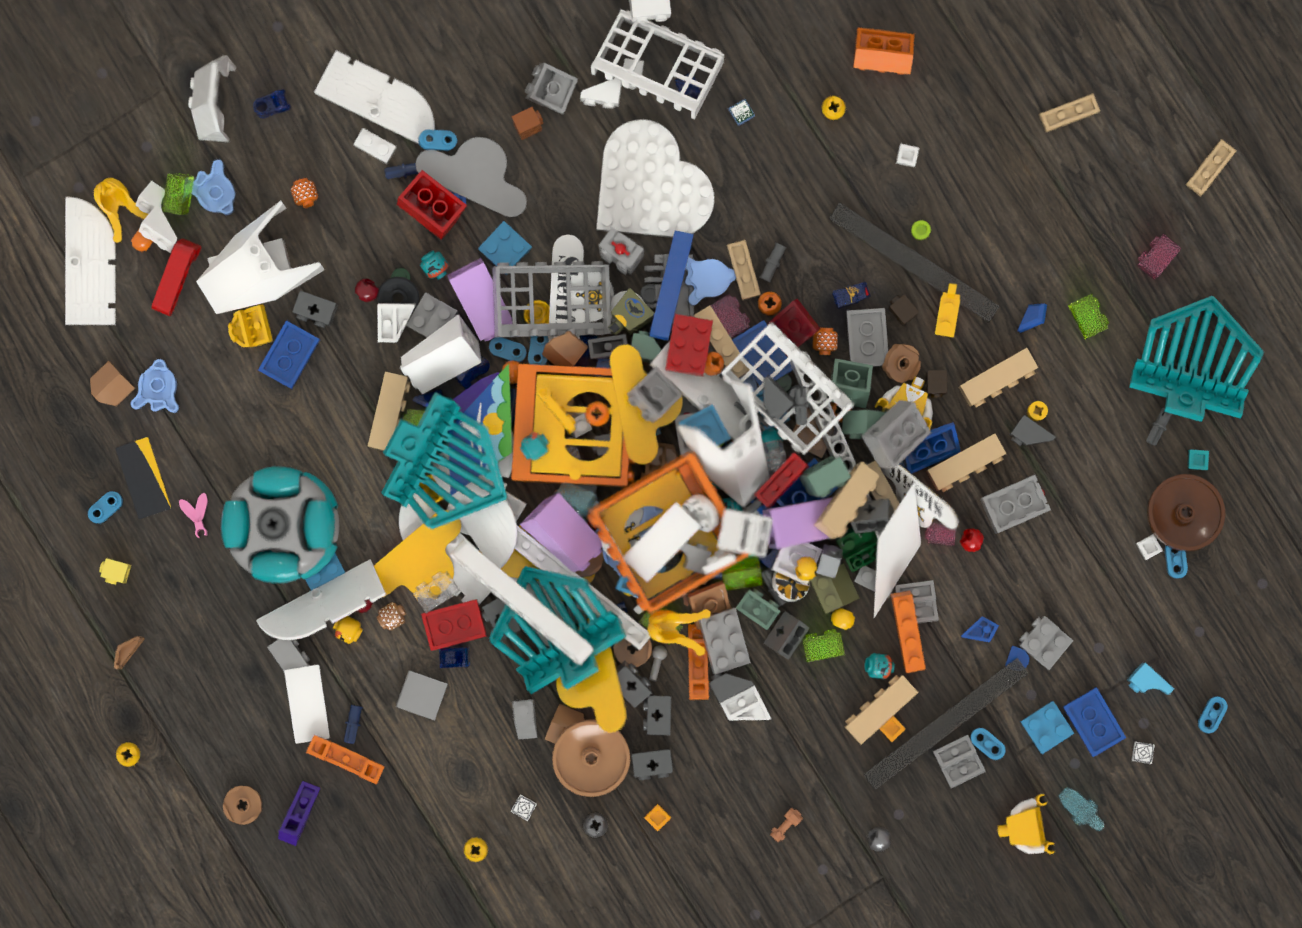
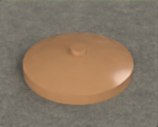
M594 719L582 720L567 727L558 737L553 749V767L557 778L568 790L581 796L595 797L611 792L624 780L630 765L629 747L619 730L610 733L603 731L599 727L597 720Z

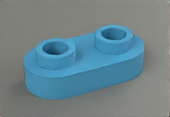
M424 130L418 137V143L425 150L449 151L455 147L457 138L451 131ZM426 136H430L432 141L428 142ZM445 137L450 138L451 142H445Z
M539 336L531 337L528 354L530 365H546L547 358L542 355L545 344L549 342L548 336H542L544 337L542 343L537 342ZM536 355L541 356V360L539 362H536L534 360V357Z
M495 337L490 341L489 349L494 356L522 362L526 358V349L520 343L502 337ZM497 343L502 344L500 350L495 349ZM515 349L520 350V354L518 356H515L513 354V351Z
M114 491L106 493L90 507L88 511L89 519L98 524L105 522L121 508L123 504L122 496ZM113 497L115 503L111 505L109 499ZM96 510H99L101 513L99 517L94 515Z
M1165 546L1168 574L1176 579L1184 577L1188 570L1186 551L1177 550L1174 554L1170 547ZM1175 565L1179 566L1180 571L1178 573H1176L1173 569Z
M1212 697L1208 700L1198 720V727L1202 732L1213 733L1217 730L1227 711V703L1223 698ZM1214 703L1219 704L1218 710L1213 708ZM1206 720H1209L1211 723L1209 727L1204 725Z
M976 728L972 731L970 735L972 744L993 760L1001 759L1004 756V744L984 728ZM978 734L983 735L982 741L977 740L976 737ZM994 746L998 747V752L995 754L991 751Z

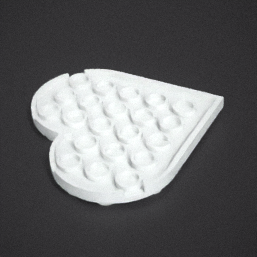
M649 120L627 122L611 134L604 149L597 230L609 231L613 227L620 233L673 237L675 230L693 234L705 225L712 213L714 192L711 182L698 167L679 161L680 155L676 140L665 127Z

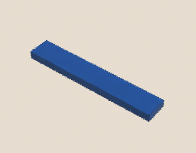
M676 230L674 232L650 337L669 341L694 234Z

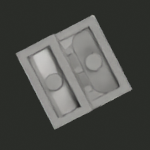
M933 580L895 585L896 593L909 590L912 593L917 624L939 620Z
M408 670L396 707L435 720L447 683Z
M968 735L933 751L950 788H954L986 772Z

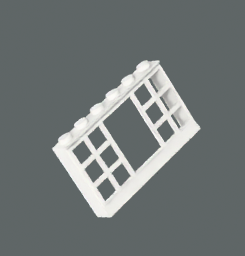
M621 9L591 65V74L595 75L597 70L605 73V78L608 80L616 77L622 80V85L626 88L634 85L639 88V93L644 96L650 92L657 96V101L660 103L668 100L674 103V108L678 111H681L682 107L690 110L691 118L695 119L724 63V54L718 49L706 47L700 41H692L684 34H676L665 26H658L651 20L641 24L637 23V21H632L631 11ZM623 21L632 24L629 33L619 29ZM636 27L649 32L645 40L633 35ZM617 33L626 37L621 48L611 44ZM653 34L683 46L664 85L633 72ZM630 39L643 44L637 55L625 50ZM609 48L618 51L613 63L604 59ZM687 49L700 54L696 62L684 57ZM622 54L635 59L629 70L617 65ZM704 56L716 61L713 69L700 64ZM681 61L694 66L689 77L676 72ZM697 69L710 73L705 85L692 79ZM673 76L686 81L681 92L668 87ZM689 84L702 88L697 100L685 95Z
M772 322L721 373L724 375L722 377L728 385H731L732 381L743 383L754 373L763 382L753 392L757 413L760 411L765 416L763 419L770 426L774 425L778 429L777 433L784 440L788 439L792 443L791 447L797 453L801 452L803 455L854 405ZM765 334L775 343L767 353H764L756 345ZM752 347L762 356L754 366L743 357ZM778 347L788 356L780 366L769 357ZM739 360L750 369L741 379L730 370ZM765 360L776 369L770 375L772 378L792 360L816 383L806 394V400L816 411L807 419V424L801 425L795 432L784 423L792 413L795 414L794 407L782 419H772L765 412L764 403L756 396L764 388V377L756 369ZM818 387L829 396L820 407L809 397ZM832 400L842 409L833 420L822 410ZM818 413L829 422L821 432L817 431L809 423ZM805 426L816 435L808 445L797 436Z

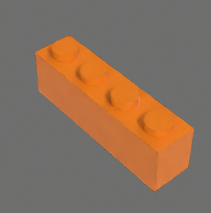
M910 590L891 594L904 669L906 673L925 670L912 593Z

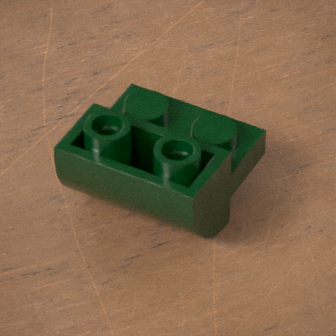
M852 527L846 530L841 537L835 538L838 548L843 550L842 557L851 572L877 560L878 538L874 531L855 533Z

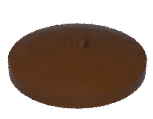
M1181 474L1166 479L1156 487L1148 502L1147 517L1152 532L1164 545L1178 551H1195L1209 545L1220 534L1225 521V506L1220 493L1210 482L1196 475Z

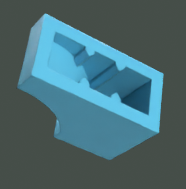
M1141 663L1127 679L1130 682L1129 687L1136 693L1139 691L1145 693L1149 689H1158L1169 695L1174 690L1171 685L1146 663Z

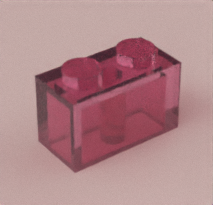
M1164 234L1160 238L1156 236L1149 244L1152 246L1148 252L1144 251L1138 258L1140 262L1137 267L1153 280L1159 277L1182 249Z
M730 294L711 305L731 339L749 329L750 326L748 324L750 320L745 313L742 314L738 309L740 304L735 296L731 298Z
M931 524L925 531V539L928 540L927 544L947 547L954 546L956 528L950 529L943 524Z

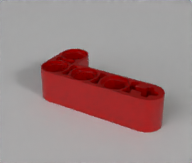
M184 238L175 243L151 308L153 310L171 316L191 263L196 261L200 253V245Z

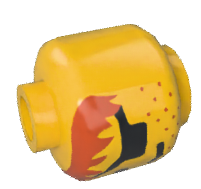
M345 616L336 621L333 629L336 630L335 637L347 644H351L353 641L357 642L363 631L361 623L350 616Z

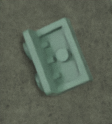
M748 589L736 609L768 630L781 612L778 610L779 605L772 600L765 601L762 598L763 594L758 590L753 589L751 591Z

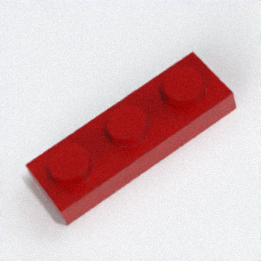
M793 453L754 495L770 509L809 466L796 453Z

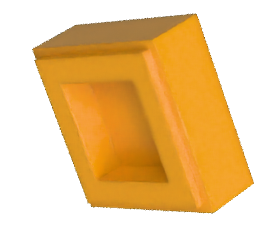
M892 716L879 729L893 742L905 730V727Z
M659 804L644 817L657 831L671 819Z

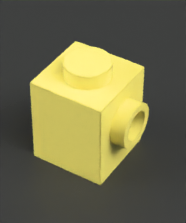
M106 558L100 566V577L106 578L105 582L114 585L117 582L126 583L132 565Z

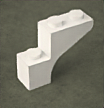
M625 58L623 68L629 70L634 59ZM639 60L633 72L642 75L644 61ZM615 77L612 80L583 90L580 97L581 101L589 106H595V103L603 104V107L613 109L614 106L618 107L622 80ZM630 85L629 89H636V86Z
M151 181L139 195L136 206L142 212L148 214L143 220L139 232L145 238L158 244L161 249L171 253L177 237L161 209V204L166 197L167 191Z

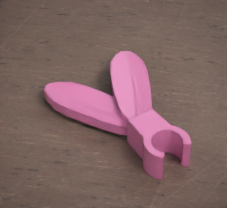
M205 493L198 497L195 509L188 501L179 500L181 510L195 522V535L200 538L198 535L200 530H204V535H208V531L205 529L202 521L208 504Z

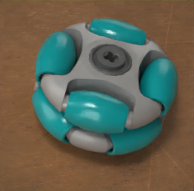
M284 466L267 467L254 473V476L249 477L234 491L231 501H226L221 516V534L225 548H230V553L237 563L246 571L252 573L255 579L269 583H286L300 578L307 579L322 570L337 550L338 546L335 542L338 540L340 526L339 515L336 510L338 503L330 489L319 478L308 472L303 473L297 469Z

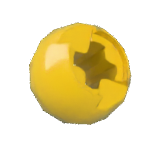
M830 96L822 103V112L828 119H839L845 113L846 106L840 97ZM831 104H834V106L838 105L836 112L829 110Z
M804 556L796 561L797 567H795L799 579L808 581L816 576L817 566L813 558Z
M839 608L831 614V622L834 626L847 630L854 625L855 616H853L852 612Z
M131 742L122 743L116 750L117 761L126 767L135 765L140 759V750L137 745ZM130 750L132 757L126 759L124 752Z
M474 837L465 843L464 854L470 861L480 862L487 856L488 846L483 839ZM472 845H474L475 847L478 845L480 846V854H473L471 852L473 849Z

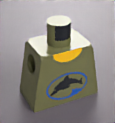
M629 288L611 311L615 321L608 328L615 336L623 329L631 335L652 322L655 313Z

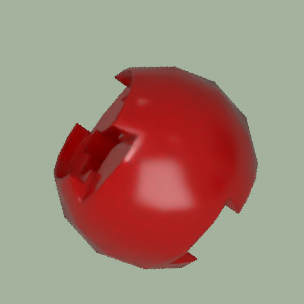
M975 528L966 529L960 540L961 546L968 552L980 550L984 540L983 534Z

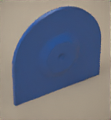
M1012 646L1005 668L1014 671L1025 669L1029 663L1027 652Z

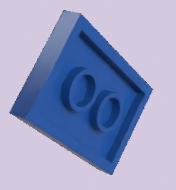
M286 320L258 371L293 389L320 339Z
M764 320L732 339L740 353L767 327ZM765 334L756 345L764 353H767L775 343ZM753 347L743 356L752 366L762 358ZM779 347L769 356L778 366L787 359V356ZM765 360L756 370L765 378L776 369ZM790 362L773 378L775 381L793 370ZM752 373L755 380L760 386L763 382L754 373Z
M1097 687L1063 706L1092 757L1126 738Z

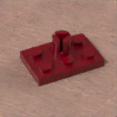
M798 298L793 300L767 323L768 326L772 322L798 348L820 330V327Z

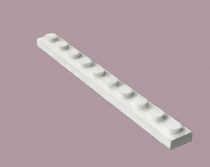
M517 526V539L514 548L517 552L540 570L581 578ZM563 585L567 592L570 595H572V593L569 592L568 586ZM590 585L608 612L612 611L621 619L627 636L625 639L638 650H641L650 639L648 631ZM578 589L596 616L600 617V613L585 592Z

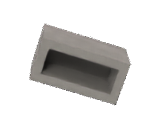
M278 639L267 647L283 671L310 666L308 663L310 658L305 651L301 652L299 650L297 639Z

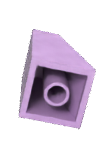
M480 258L447 276L480 341L483 339L488 341L495 337L493 280ZM501 298V306H506ZM501 310L502 324H512V317L508 310Z
M560 493L545 498L520 523L523 529L572 572L585 570L590 565L588 561L592 557L596 558L602 552L601 548L603 546L599 536Z
M832 498L762 510L763 516L773 518L768 540L769 548L779 549L829 538L815 527L814 524Z

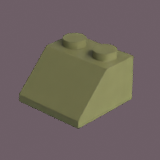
M844 564L839 565L835 578L819 574L812 580H809L824 614L860 599Z

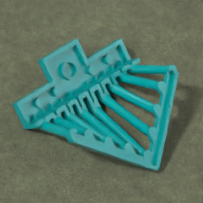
M1210 296L1151 320L1142 358H1137L1131 373L1129 387L1166 397L1164 412L1202 422L1205 409L1241 419L1244 401L1249 391L1244 388L1261 361L1264 351L1214 296ZM1205 310L1187 373L1185 372V366L1200 312ZM1214 313L1218 317L1217 324L1200 376H1198V362L1211 316ZM1191 316L1177 368L1174 369V359L1185 318ZM1176 322L1165 366H1162L1161 361L1171 323ZM1225 325L1230 330V334L1212 379H1209L1211 364ZM1162 327L1154 361L1152 363L1150 362L1149 358L1152 350L1155 333L1157 329ZM1237 338L1242 347L1225 382H1220L1223 370ZM1249 352L1253 359L1239 383L1234 386L1232 385Z
M436 392L417 426L402 419L398 423L383 451L384 455L398 462L381 492L383 496L400 502L405 508L409 504L426 527L430 529L437 528L507 499L488 428L460 412L461 407L454 400ZM454 419H459L476 429L480 437L455 423ZM448 430H454L477 446L483 447L484 453L450 434ZM442 441L450 442L479 459L482 463L488 464L489 470L442 443ZM437 450L453 457L483 475L486 479L493 481L494 487L436 453ZM431 461L452 470L487 491L490 495L485 497L477 495L432 465ZM425 472L438 477L470 498L472 502L465 505L425 475ZM419 483L427 485L455 507V509L447 512L443 510L419 486ZM413 494H417L437 516L429 518L415 500Z
M524 567L516 583L524 590L529 583L541 604L557 616L535 579L539 580L567 626L589 643L593 648V652L579 665L549 640L550 648H548L527 621L507 604L490 635V642L520 665L516 670L523 676L527 691L530 694H533L559 677L563 687L568 690L599 671L595 655L627 637L622 621L612 611L608 612L585 579ZM549 582L554 583L555 589L558 590V592L564 599L565 603L577 619L580 630L577 628L573 619L569 615L568 611L564 607L563 603L561 602V600L559 599L558 595L556 594L555 590ZM563 585L568 586L569 592L572 593L589 617V624ZM578 589L583 590L600 613L599 618ZM512 617L538 647L539 655L510 629L508 624ZM504 634L529 657V661L524 660L501 642Z

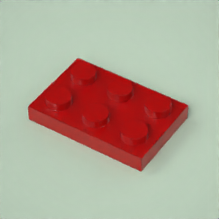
M675 314L666 371L704 376L713 320Z
M478 599L421 614L431 651L487 636Z

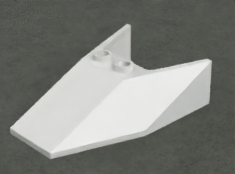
M223 55L197 70L194 77L191 78L193 96L189 97V108H191L199 140L229 142V137L223 132L224 115L216 106L219 71L225 77H228L229 70L236 71L235 65L227 55Z
M279 201L237 233L196 281L216 314L277 300L325 270L320 263H314L280 271L259 239V233L272 217L287 209L282 201Z
M732 381L731 385L747 413L739 423L742 436L722 451L698 429L683 425L678 426V429L691 452L695 454L707 477L744 508L756 498L754 494L765 484L770 476L751 385ZM750 420L752 422V427L748 431H746L744 427L746 421Z

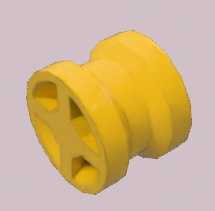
M1040 401L1033 402L1027 408V415L1033 421H1041L1048 414L1047 406Z

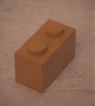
M533 107L512 116L513 123L521 140L542 131L543 119L539 111H534Z

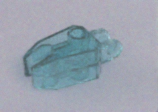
M562 483L556 494L560 493L581 518L588 519L587 516L590 514L588 509L599 503L597 502L596 493L589 489L585 490L575 484Z
M1066 787L1058 797L1063 807L1073 815L1071 819L1078 826L1088 824L1098 832L1103 830L1104 823L1096 815L1098 806L1091 799L1087 801L1077 791Z

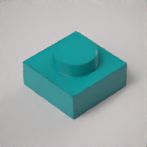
M1188 450V469L1208 470L1209 451Z

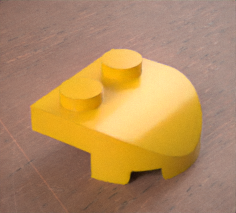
M264 304L245 310H238L233 314L234 317L231 323L228 324V332L233 342H236L241 347H257L273 341Z

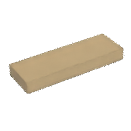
M1094 94L1040 113L1039 116L1045 131L1049 132L1099 113L1100 109Z
M1221 139L1187 182L1186 186L1199 196H1202L1236 150Z
M746 240L728 244L727 248L742 300L760 296Z

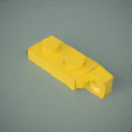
M950 283L948 293L943 292L941 296L935 330L936 335L954 338L960 305V295L956 294L957 284Z
M545 384L540 387L536 394L569 434L576 430L574 425L576 421L570 414L566 415L562 411L564 407L557 399L553 400L551 398L552 390Z

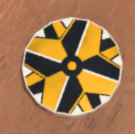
M776 571L773 574V589L779 594L778 596L787 602H796L808 593L809 582L807 585H804Z

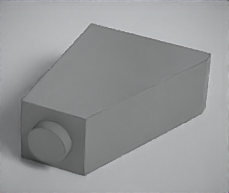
M534 699L514 701V722L518 740L538 738Z

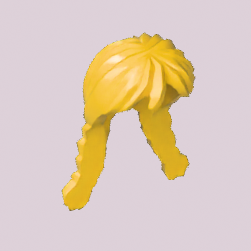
M106 178L96 185L94 199L99 208L110 219L114 230L113 241L118 243L122 240V226L120 225L117 213L119 205L126 206L130 212L143 219L148 214L142 212L136 206L128 190L119 180Z
M705 609L699 613L678 614L671 610H659L654 612L649 618L648 634L657 642L681 644L682 646L693 648L699 656L704 655V647L694 640L679 634L676 627L681 623H691L703 618H710L711 612Z

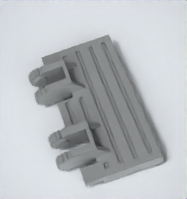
M669 254L654 255V263H662V266H644V271H660L661 277L644 278L645 283H662ZM685 270L675 314L694 317V306L688 303V297L693 291V286L685 284L684 281L687 276V270ZM655 285V301H658L661 285ZM646 304L651 310L656 309L657 304Z

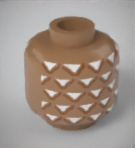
M390 602L379 609L377 620L384 630L387 628L392 631L405 623L404 615L407 613L401 604L398 606L396 603Z

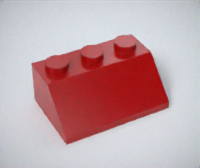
M423 170L402 192L397 201V205L441 240L452 229L467 207L464 202Z

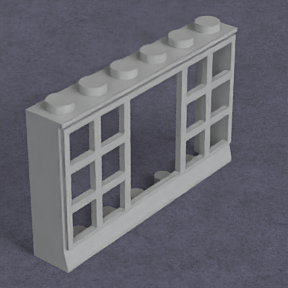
M582 261L573 262V265H566V262H554V265H547V262H536L535 266H528L527 262L516 263V266H509V263H497V266L492 268L495 337L560 336L567 331H570L575 336L611 334L608 328L611 325L609 265H603V261H593L592 265H584ZM583 272L584 286L571 287L570 273ZM588 272H601L602 286H588ZM515 273H528L529 287L515 288ZM532 273H566L567 323L534 324ZM500 274H510L511 288H500ZM588 290H602V304H589ZM529 291V306H516L515 292ZM571 291H584L585 305H571ZM500 292H511V306H501ZM602 308L603 322L590 323L589 309ZM571 309H585V323H572ZM501 310H512V324H502ZM516 310H529L530 324H516Z

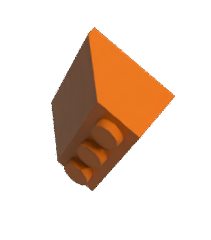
M857 28L853 68L910 74L914 53V34Z

